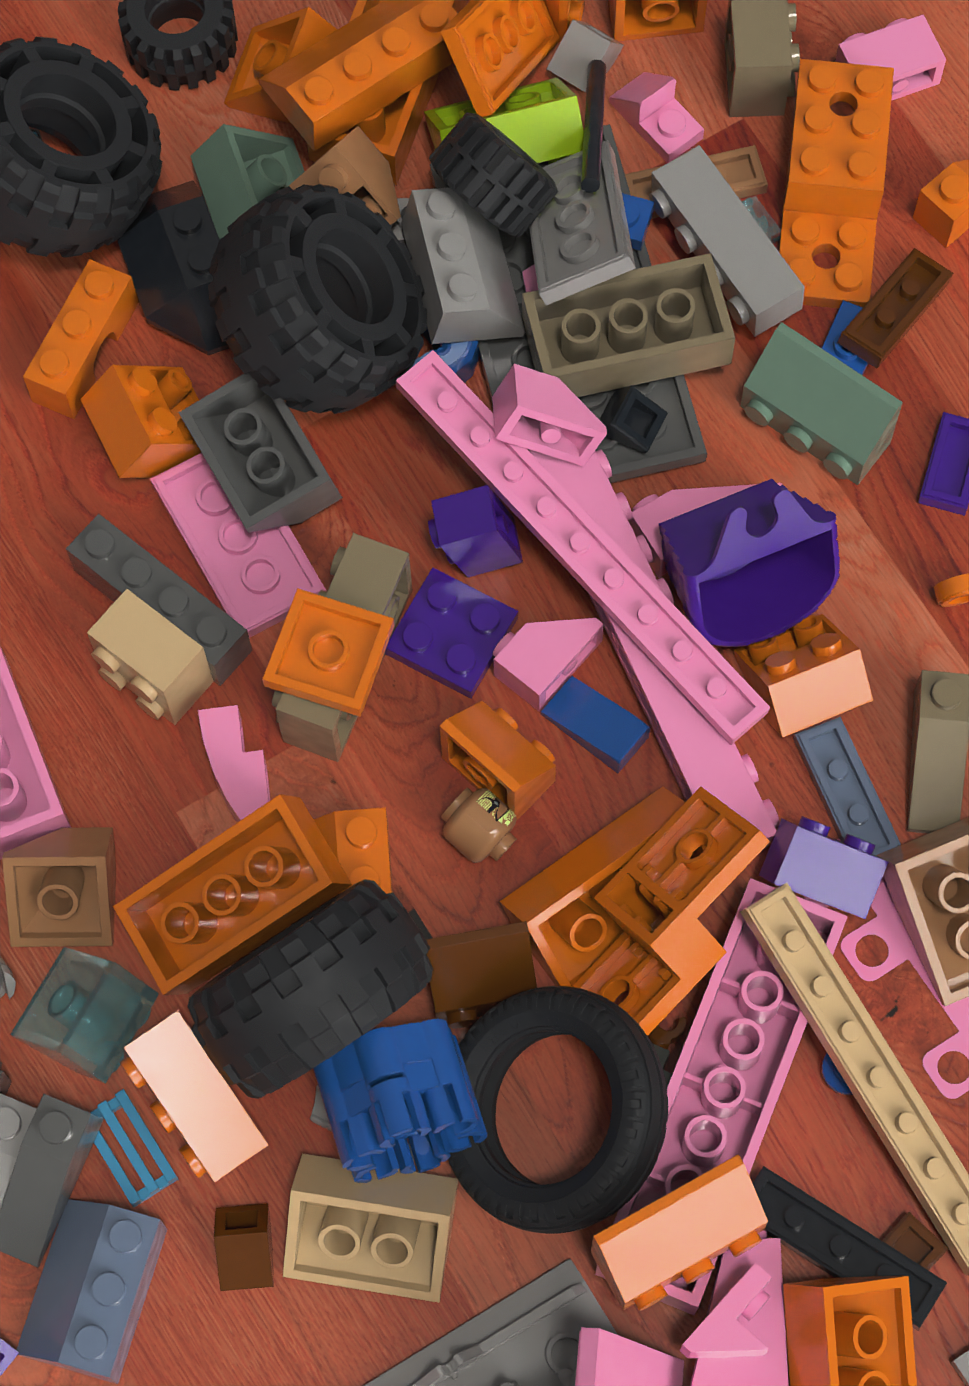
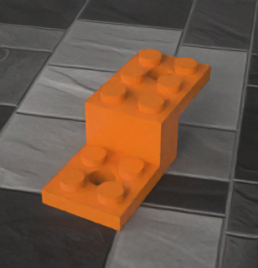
M800 58L791 152L785 180L779 253L805 286L803 305L839 309L843 300L860 307H864L870 300L876 224L884 193L894 68ZM840 101L847 102L854 108L855 112L849 116H839L831 110L830 106ZM819 253H829L836 258L838 264L833 268L824 269L814 263L813 257Z
M700 786L594 897L595 901L624 932L572 987L591 991L612 1002L621 993L629 991L626 999L618 1004V1006L625 1010L648 1036L727 953L697 918L770 841L757 827ZM702 845L707 846L703 853L690 859L698 847Z

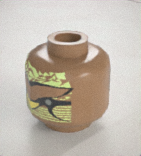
M466 788L441 816L446 822L442 831L444 838L473 863H479L489 855L498 861L517 840L510 833L516 824V814L487 788H480L474 792Z

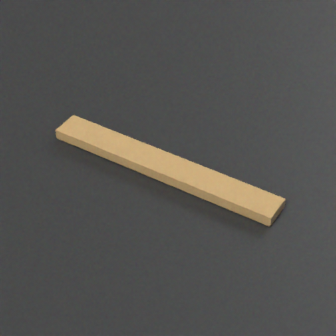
M785 883L746 907L740 913L963 1273L969 1275V1174L788 883Z

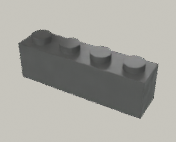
M100 514L66 548L74 571L110 600L115 602L128 589L204 648L213 681L219 686L225 682L252 652L247 629Z

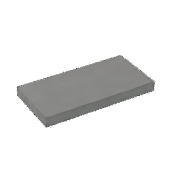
M608 140L602 142L600 188L596 192L588 193L581 188L583 150L543 167L554 180L558 193L529 228L538 291L546 306L636 269L615 153Z

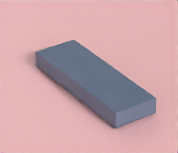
M841 717L795 734L794 743L840 841L844 842L847 834L876 845L872 853L874 855L900 846L901 843Z

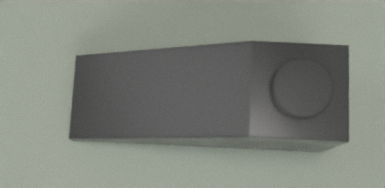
M43 1094L21 1143L0 1210L1 1252L35 1267L40 1266L104 1119Z

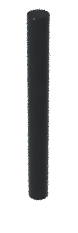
M592 60L588 64L581 188L588 193L596 192L600 188L606 64L601 60Z

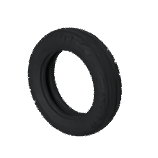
M567 986L534 988L515 994L489 1009L472 1025L465 1034L464 1039L459 1043L488 1136L481 1143H475L473 1136H469L472 1147L459 1152H450L451 1157L448 1160L453 1172L466 1192L479 1206L498 1220L513 1227L536 1233L558 1234L581 1230L601 1222L621 1209L636 1195L651 1174L663 1146L667 1129L666 1123L668 1121L667 1085L660 1059L653 1044L640 1025L620 1006L599 994L580 988ZM572 1035L583 1041L594 1051L607 1073L612 1094L610 1125L602 1146L587 1166L566 1180L541 1185L522 1175L504 1153L496 1128L497 1097L507 1070L526 1048L550 1036Z

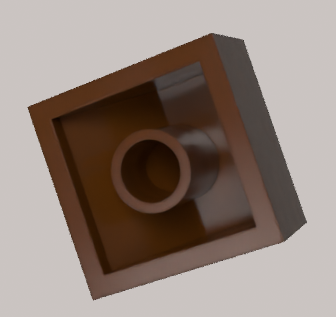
M527 921L425 939L430 947L426 955L433 967L432 979L429 984L436 1019L446 1020L449 1028L456 1029L472 1026L478 1020V1017L483 1016L489 1009L501 1001L520 992L537 988Z

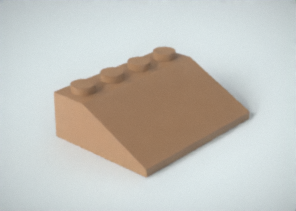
M968 817L876 855L888 861L883 876L892 901L940 1002L944 1006L969 997Z

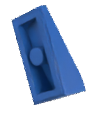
M573 676L569 678L541 711L542 716L617 774L645 743L650 734V727L646 723Z

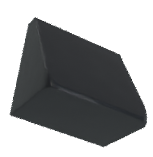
M631 385L613 393L599 420L606 426V437L639 452L647 453L668 412Z

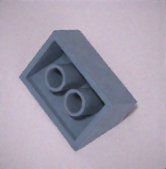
M69 1199L58 1223L16 1349L19 1352L18 1355L118 1384L168 1230L161 1219L109 1204Z

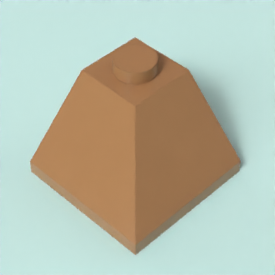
M113 827L60 828L3 853L2 863L11 947L113 946L115 917L113 906L115 905L116 891Z

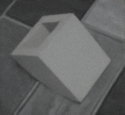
M573 19L547 70L586 92L588 64L592 60L603 61L606 64L607 74L624 45L587 22Z

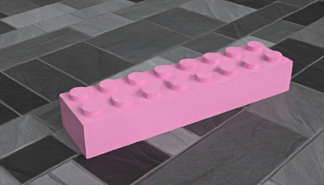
M751 878L748 882L723 946L727 953L716 963L667 1087L668 1121L666 1123L665 1139L661 1152L658 1155V1160L640 1190L628 1203L619 1209L614 1224L738 1154L745 1164L748 1174H750L808 1022L740 911L776 889L772 886ZM797 897L833 955L848 916ZM717 1257L711 1260L713 1265H715ZM597 1265L595 1275L605 1279L604 1275L602 1274L600 1268ZM712 1271L689 1284H686L683 1277L664 1287L668 1295L660 1300V1302L695 1316Z

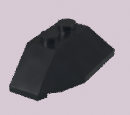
M192 180L151 194L138 218L117 241L129 275L132 276L136 294L146 321L173 337L196 346L197 350L207 355H212L230 348L226 341L222 342L215 325V321L218 319L215 308L210 306L208 285L213 281L209 268L220 239L204 197Z

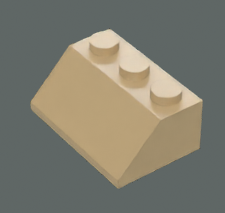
M302 1153L290 1193L283 1277L439 1303L454 1220L458 1179L418 1172L402 1174L400 1169H398V1172L394 1175L378 1180L374 1169L370 1171L372 1176L371 1182L356 1183L352 1171L343 1168L340 1159Z

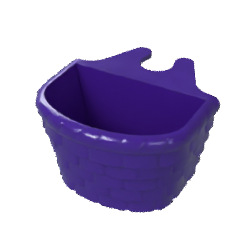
M769 479L659 523L660 535L662 536L663 560L666 563L665 569L683 604V609L689 622L711 645L745 647L749 644L778 636L810 616L831 594L840 577L838 540H836L838 537L837 524L835 523L836 514L832 511H825L818 503L813 504L806 497L802 498L795 491L790 492L784 485L779 486L773 479Z

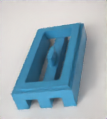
M123 1089L116 1093V1097L107 1102L105 1100L98 1104V1108L90 1113L105 1119L145 1185L144 1188L136 1192L99 1130L94 1144L134 1208L179 1179ZM124 1109L163 1173V1176L155 1181L114 1115V1112Z

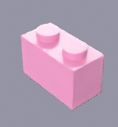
M920 15L908 20L906 18L897 19L889 23L885 28L868 34L857 33L848 37L844 42L839 43L835 62L894 68L892 101L940 84L946 57L925 16Z

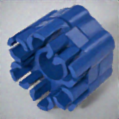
M431 1019L370 1030L313 1068L342 1167L352 1171L356 1183L371 1182L372 1176L370 1171L374 1169L378 1180L394 1175L398 1172V1169H400L402 1174H412L415 1172L416 1168L407 1138L418 1173L440 1166V1162H446L451 1157L450 1152H459L472 1147L469 1136H473L475 1143H481L488 1136L457 1038L452 1034L447 1021L444 1019Z

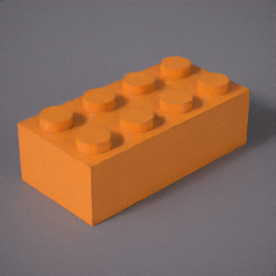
M279 794L114 905L113 908L162 994L182 995L188 994L352 884L301 797Z

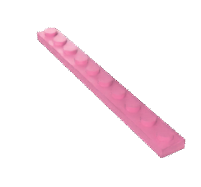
M434 350L396 380V388L730 745L769 712L770 706L526 448L495 439L493 413Z

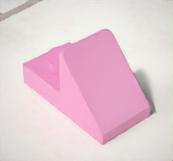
M643 72L611 95L609 103L662 159L669 163L701 141L704 135V128L674 98L676 80L673 77Z
M755 1262L682 1344L680 1352L687 1358L764 1356L769 1349L737 1319L742 1314L750 1321L764 1306L771 1296L763 1289L768 1285L772 1277Z

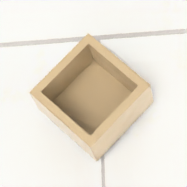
M128 589L119 596L87 632L94 649L91 655L100 664L101 668L98 670V673L101 677L119 691L124 686L138 696L135 701L139 707L156 720L164 716L176 725L214 682L204 648Z

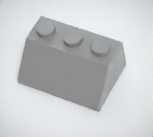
M451 188L412 190L401 224L408 251L413 258L411 263L416 275H420L425 291L422 300L423 307L427 309V328L431 343L439 344L523 337L525 328L498 227L483 217Z

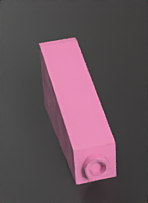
M763 1230L758 1233L762 1242L737 1257H734L730 1250L721 1254L707 1312L708 1316L756 1262L772 1277L768 1285L763 1289L771 1297L750 1321L742 1314L737 1320L769 1350L764 1356L696 1358L690 1386H789L780 1238L767 1239V1231Z

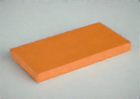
M471 0L440 31L476 114L481 117L492 115L559 41V35L544 0Z

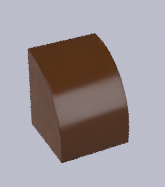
M269 1204L216 1208L214 1244L220 1291L274 1287Z

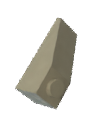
M922 670L917 681L913 701L907 832L929 834L960 821L969 740V674Z

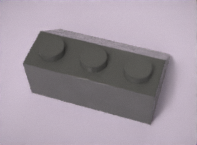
M242 374L180 411L179 414L248 533L302 523L343 497L290 408L286 405L285 400L281 398L274 400L257 387L258 383L249 374Z

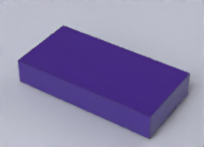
M943 412L919 496V504L965 516L969 504L968 418Z

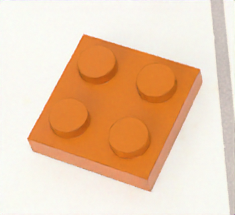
M297 588L263 676L264 687L361 717L394 629V618Z

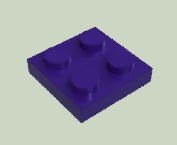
M432 567L392 634L385 650V655L471 699L494 661L493 651L507 633L511 632L518 620V610Z

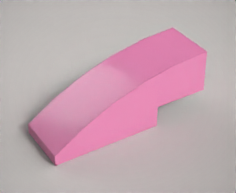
M238 705L198 710L202 738L217 786L231 815L238 823L271 800L263 750L245 752L242 719Z

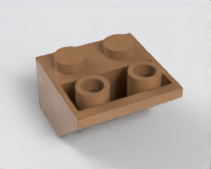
M359 126L289 185L293 190L303 184L334 186L338 189L339 194L349 192L365 201L367 208L373 213H380L390 225L401 217L389 162Z

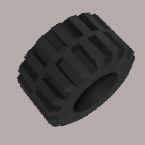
M124 0L119 2L118 21L127 58L131 66L135 65L136 73L143 79L149 76L151 84L161 87L165 82L168 83L169 90H179L180 85L188 84L189 89L198 88V81L204 79L207 83L215 80V71L224 72L229 66L228 57L235 56L237 50L235 41H238L232 0ZM177 18H189L199 22L195 27L183 33L169 34L158 30L166 22Z
M466 112L429 156L435 172L453 191L488 221L511 235L521 237L558 193L554 180L538 163L504 133L477 114Z

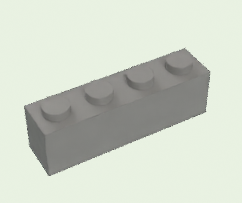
M700 145L652 172V193L649 194V200L654 201L655 212L660 218L664 219L667 217L675 227L676 239L687 254L693 252L695 256L711 253L722 293L727 299V308L738 325L745 324L755 337L802 309L805 286Z

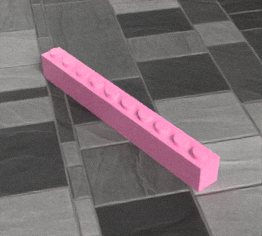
M527 449L674 605L673 596L664 578L656 580L649 563L653 562V556L645 537L642 534L636 537L629 523V520L633 519V515L625 495L622 492L615 494L608 478L612 477V470L605 453L601 449L594 452L585 466H581ZM589 594L685 800L687 801L700 786L757 827L770 841L766 847L771 846L780 820L772 802L769 799L762 801L754 783L758 782L759 778L749 755L744 754L741 756L735 742L730 745Z

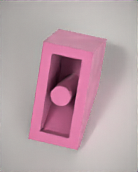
M513 364L492 396L495 439L585 466L607 435L606 426L558 377Z
M597 618L525 623L516 635L512 632L507 633L493 651V656H495L494 676L537 711H540L602 642L604 624Z

